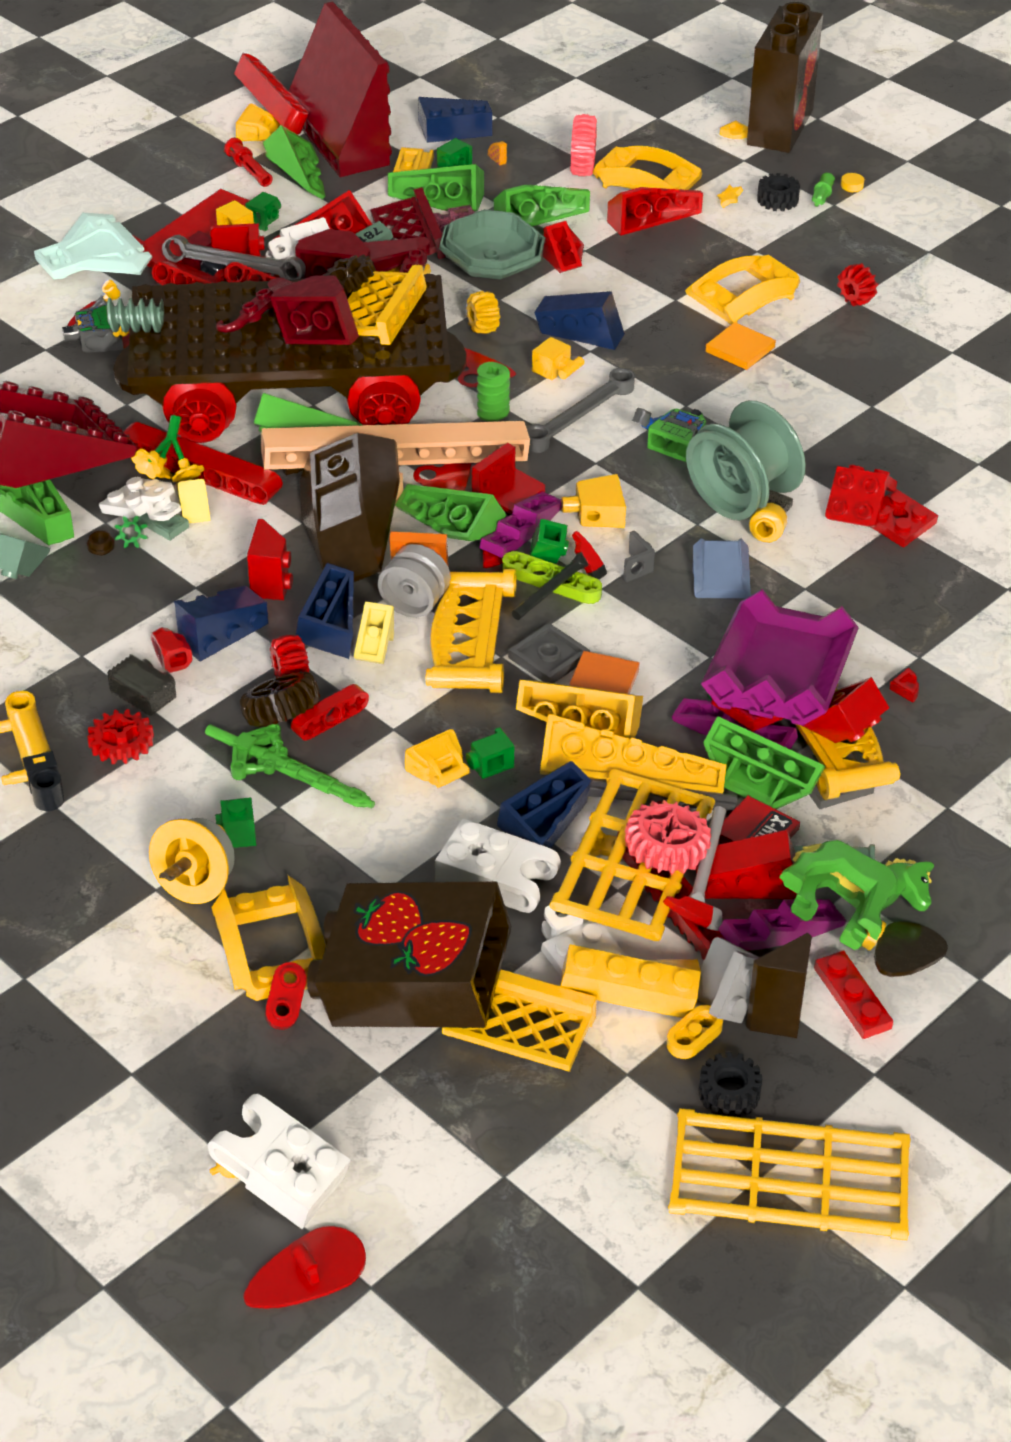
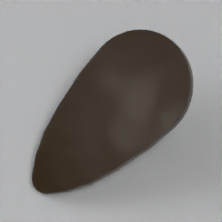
M893 922L885 927L883 934L877 942L874 953L875 965L882 975L888 977L912 975L936 964L945 957L948 945L940 934L928 927L912 922Z

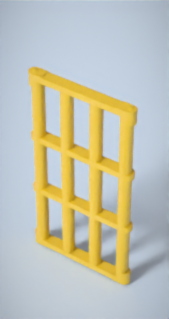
M612 769L607 777V786L598 806L589 817L590 823L577 851L570 858L572 863L559 891L554 893L549 905L554 911L629 932L649 940L660 941L665 930L664 923L670 910L663 901L667 896L675 898V895L680 892L682 887L680 883L684 874L676 870L672 875L670 874L669 878L651 874L652 868L646 870L645 863H640L638 869L619 864L627 847L625 846L626 824L633 811L639 810L641 804L645 805L650 793L668 798L666 801L668 804H675L677 801L678 804L683 802L697 806L696 811H699L700 818L704 819L712 812L715 799L621 770ZM620 784L638 789L625 820L607 815ZM601 827L619 831L607 860L589 855ZM583 867L602 872L587 906L569 901ZM614 876L633 881L619 915L600 910ZM645 885L663 891L650 925L631 920Z
M679 1108L677 1113L678 1135L670 1203L668 1204L669 1213L680 1215L692 1213L745 1219L749 1223L762 1221L820 1228V1231L832 1229L890 1236V1239L907 1241L909 1236L908 1165L911 1142L910 1134L898 1132L886 1134L833 1128L832 1125L826 1124L823 1127L763 1120V1117L751 1119L697 1113L695 1110ZM685 1126L754 1133L753 1147L685 1140ZM769 1134L823 1140V1155L761 1148V1135ZM832 1142L900 1149V1164L831 1156ZM683 1154L752 1161L751 1176L681 1168ZM759 1163L823 1169L822 1184L759 1177ZM834 1170L900 1178L899 1193L830 1185V1172ZM680 1182L750 1190L749 1205L679 1198ZM757 1192L821 1198V1213L758 1207ZM829 1199L899 1207V1223L829 1215Z

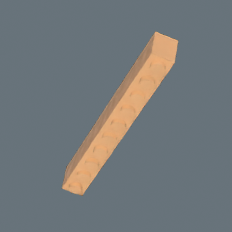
M524 421L262 428L261 454L264 470L304 468L311 452L355 433L394 439L397 442L399 465L478 463L507 442L516 447L515 461H527L530 438Z

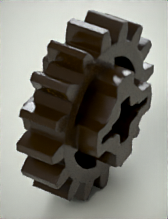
M363 254L357 257L355 255L350 258L337 260L333 268L328 269V273L322 276H336L345 293L361 289V285L368 282L369 277L374 276L373 272L376 269L370 256L365 257Z

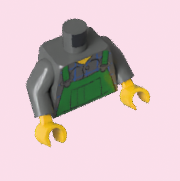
M112 280L105 282L102 287L105 295L100 296L93 306L76 311V325L62 327L65 342L79 340L83 352L104 353L107 351L123 350L122 336H126L129 331L123 332L120 326L117 332H113L107 318L108 298L116 300L120 297V290Z

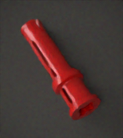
M231 138L225 143V154L232 157L237 166L244 167L263 187H267L272 183V175L253 158L252 151L244 147L243 142L239 138Z

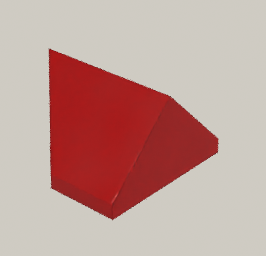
M567 221L544 227L545 244L543 257L559 273L581 267L584 244L570 229Z

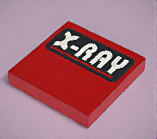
M747 795L724 820L719 841L729 843L783 830H788L791 839L800 829V821Z

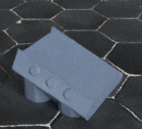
M701 538L693 545L692 573L694 574L693 587L696 598L746 599L751 596L749 547L742 538L738 541H704Z

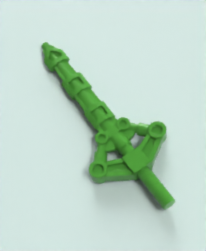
M209 724L205 730L207 736L233 747L231 776L235 780H242L247 775L256 774V772H264L270 775L277 770L294 779L305 782L324 793L338 796L344 802L355 807H369L372 809L375 805V802L364 791L356 787L351 788L330 775L314 770L306 764L288 757V749L283 746L281 727L278 724H271L247 733L242 732L239 736L212 724ZM270 743L272 744L268 749L264 747ZM252 757H255L258 760L257 764L248 763V761Z

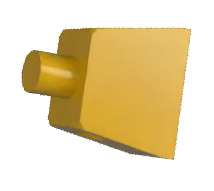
M618 474L578 481L576 483V496L561 497L562 512H578L580 525L625 527L626 504Z

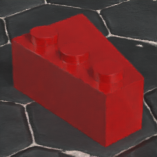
M788 830L717 845L705 891V899H795L797 893L785 887L784 882L779 878L786 868L795 863L792 860L795 857V850ZM699 864L696 866V874L698 871Z

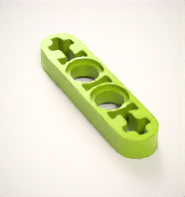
M518 551L508 552L502 558L503 571L504 569H516L517 580L539 588L565 568ZM542 571V572H545L546 574H544V575H536V574H533V572ZM576 572L568 579L571 581L570 583L562 584L553 591V593L582 603L594 604L601 600L602 583L597 578Z

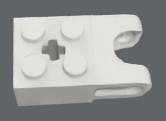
M463 818L435 860V881H497L505 906L521 912L531 913L540 902V892L537 884L530 879L551 880L559 871L561 860L558 853L548 847Z
M253 1094L243 1104L242 1116L243 1120L256 1134L252 1137L241 1138L228 1131H220L208 1143L209 1154L218 1164L246 1184V1189L303 1229L344 1180L351 1159L260 1094Z

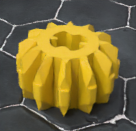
M484 291L470 294V297L467 299L466 317H468V324L471 326L472 331L477 334H488L496 331L500 325L499 319L501 316L499 314L498 300L495 299V295Z

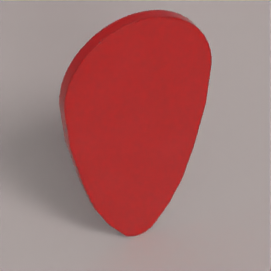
M327 1226L312 1230L292 1242L256 1273L244 1292V1302L252 1308H282L324 1297L346 1288L360 1277L365 1268L366 1252L364 1245L353 1232L341 1227Z

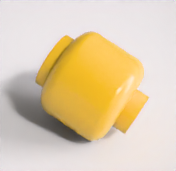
M767 503L766 507L758 508L751 516L749 522L750 531L761 542L771 543L782 536L786 528L787 515L779 505Z

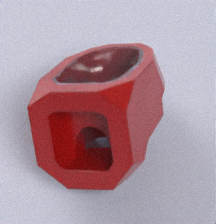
M163 627L151 633L153 648L163 669L169 673L186 669L193 661L192 650L183 635Z

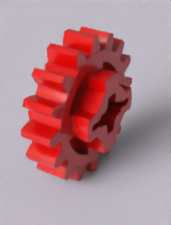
M116 709L113 712L114 715L111 716L103 713V720L94 719V727H88L89 735L87 738L89 748L92 749L93 756H100V761L102 762L108 758L111 759V764L114 765L118 760L128 764V758H133L137 761L139 760V753L148 754V747L154 744L153 726L150 725L149 718H142L141 712L131 715L130 709H126L124 714L119 713Z

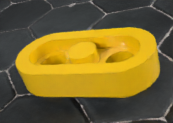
M701 1005L694 1008L668 1031L667 1049L673 1056L680 1059L692 1058L720 1035L723 1019H718L708 1013L710 1005Z

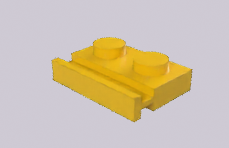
M401 147L393 172L430 169L434 158V150L424 152V149Z

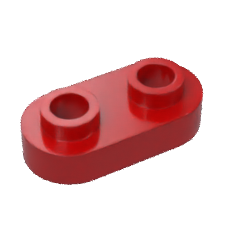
M286 962L281 964L273 975L265 1009V1018L271 1027L278 1030L291 1028L299 1016L307 977L304 969L296 963ZM288 973L296 977V981L292 984L286 983L284 980V976ZM278 1006H286L289 1013L286 1016H280L277 1014L276 1008Z

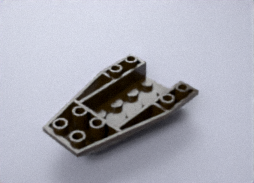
M355 433L309 454L300 478L301 518L322 571L327 563L353 571L354 582L382 571L400 483L397 442L394 439Z

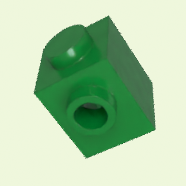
M540 519L532 536L530 556L557 564L560 556H565L569 543L566 540L568 525Z
M252 798L221 800V813L215 814L216 824L224 828L233 848L256 846Z

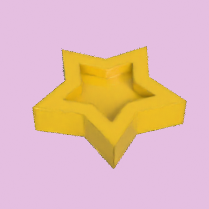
M729 184L724 192L717 195L721 200V206L724 208L730 203H738V196L743 191L742 187L733 188Z
M600 829L590 855L594 857L598 855L609 857L617 836L606 835Z

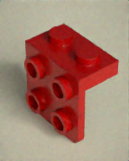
M259 223L214 225L211 227L212 248L266 258V256L261 254V250H265L264 235L260 236Z
M507 442L472 467V492L493 494L502 509L512 514L514 504L540 492H545V484L515 468L516 447Z
M849 465V468L837 466L825 512L826 518L832 521L870 528L875 527L878 523L885 491L895 492L897 481L890 477V472L874 469V472H870L856 465Z

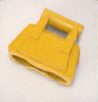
M250 103L236 122V138H239L241 141H264L279 128L280 124L269 112Z
M453 729L446 730L405 750V770L423 781H429L437 788L470 773L467 764L463 763L462 749Z

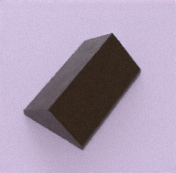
M809 933L754 960L746 1027L750 1031L797 1038L812 936Z

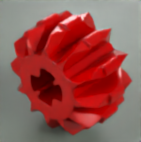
M863 263L849 265L837 276L839 280L837 287L841 289L840 294L844 295L845 302L850 301L852 306L865 305L878 293L876 287L879 284L874 280L876 275L870 273V267L865 268Z
M284 635L272 640L270 659L272 661L271 667H273L276 677L292 672L310 671L307 657L308 652H306L305 644L298 635Z

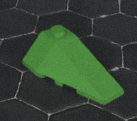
M281 125L263 142L266 157L272 163L277 164L308 192L323 199L325 197L322 180L318 177L321 174V170L316 167L319 159L312 144Z
M476 164L391 172L388 173V196L405 200L415 197L413 190L422 187L432 208L452 213L476 212L484 196V171Z
M522 185L503 190L495 197L494 210L515 213L530 226H536L589 212L590 191L579 188Z
M265 393L262 394L254 420L255 426L259 427V432H262V428L363 426L361 423Z
M411 484L406 485L395 504L399 510L437 532L447 534L448 538L465 541L480 540L482 537L495 532L498 521L506 517V513L493 494Z

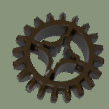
M300 671L283 674L255 685L254 688L244 693L239 701L243 717L251 726L267 727L271 724L276 725L279 722H286L288 719L296 718V716L305 713L306 710L312 709L319 702L321 697L317 681L309 672Z

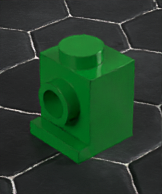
M457 138L437 148V168L472 164V146Z
M262 192L247 202L245 206L253 211L254 224L259 223V229L267 231L268 225L279 218L281 202L278 197Z
M500 727L496 728L495 734L471 743V751L466 753L467 764L470 769H475L482 779L514 768L515 746Z

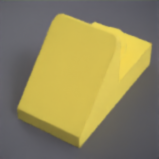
M196 479L176 482L182 517L186 518L189 523L211 521L205 480Z
M365 601L354 658L356 660L384 664L388 641H393L394 607Z

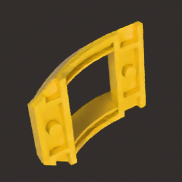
M616 146L596 164L593 174L597 179L600 177L603 182L602 187L605 189L609 186H620L631 190L639 187L689 190L701 179L702 170L684 158L660 148ZM637 160H647L662 164L673 169V171L662 180L653 174L630 168V166Z
M770 255L744 256L729 260L715 267L690 285L685 292L729 324H733L734 322L738 323L737 320L747 314L749 316L772 301L781 298L792 300L794 292L800 284V278L796 272ZM744 270L762 281L738 297L717 283L733 273Z
M289 875V885L273 886L268 890L241 893L236 897L228 898L224 888L211 907L227 957L234 989L242 988L246 990V996L255 1001L268 998L274 972L280 965L265 966L259 970L249 971L237 925L297 912L312 958L296 959L292 962L304 969L306 977L310 962L313 959H322L326 948L320 924L306 888ZM288 973L284 976V980L286 983L292 984L296 981V977Z

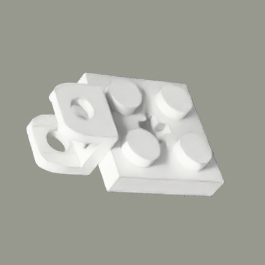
M325 218L281 229L280 237L269 242V250L265 254L266 258L284 261L288 257H296L295 247L300 239L330 229ZM291 262L286 263L285 270L293 267Z
M141 477L129 479L125 486L110 492L107 498L99 503L101 512L104 514L134 518L135 516L141 517L147 512L149 519L158 521L169 520L182 510L179 503L171 502L169 498L175 492L171 482Z
M550 905L545 907L544 917L546 921H543L541 929L547 941L542 943L541 951L560 977L569 944L626 956L602 924L589 920L583 923V918L560 913L556 915V911L552 910Z

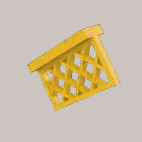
M412 265L408 273L374 271V276L369 277V281L363 283L361 289L352 292L348 298L351 311L361 307V309L351 312L359 335L379 336L381 344L391 345L427 288L422 265ZM369 315L368 317L358 320V318ZM376 322L375 326H368Z
M501 969L491 1005L496 1017L487 1021L486 1028L442 1027V1034L570 1072L589 1026L592 1027L596 1019L597 997ZM508 1002L515 1004L518 1009L502 1014L497 1005ZM538 1011L547 1014L549 1018L534 1024L529 1014ZM523 1017L527 1027L512 1032L507 1022ZM569 1020L579 1023L580 1027L565 1033L560 1023ZM501 1024L506 1033L503 1036L494 1038L488 1036L485 1030ZM554 1026L559 1036L544 1041L538 1031ZM533 1034L538 1043L525 1047L519 1045L517 1039ZM564 1043L569 1052L565 1059L552 1055L549 1049Z

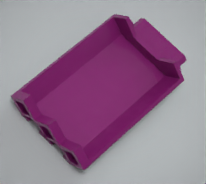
M761 589L739 603L701 685L719 707L731 709V707L749 710V714L771 719L773 716L791 720L793 724L803 726L827 712L859 627L843 606L825 616L775 606L764 590Z

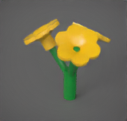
M171 415L166 438L155 451L148 453L144 449H139L135 456L131 457L139 473L146 474L152 479L156 477L172 479V482L187 481L201 475V472L204 471V466H190L188 459L184 458L178 443L177 436L181 417ZM171 443L179 458L178 465L180 467V470L174 476L168 468L164 467Z

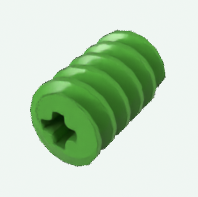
M485 362L477 369V407L479 408L477 415L484 421H499L504 419L510 411V371L503 364Z

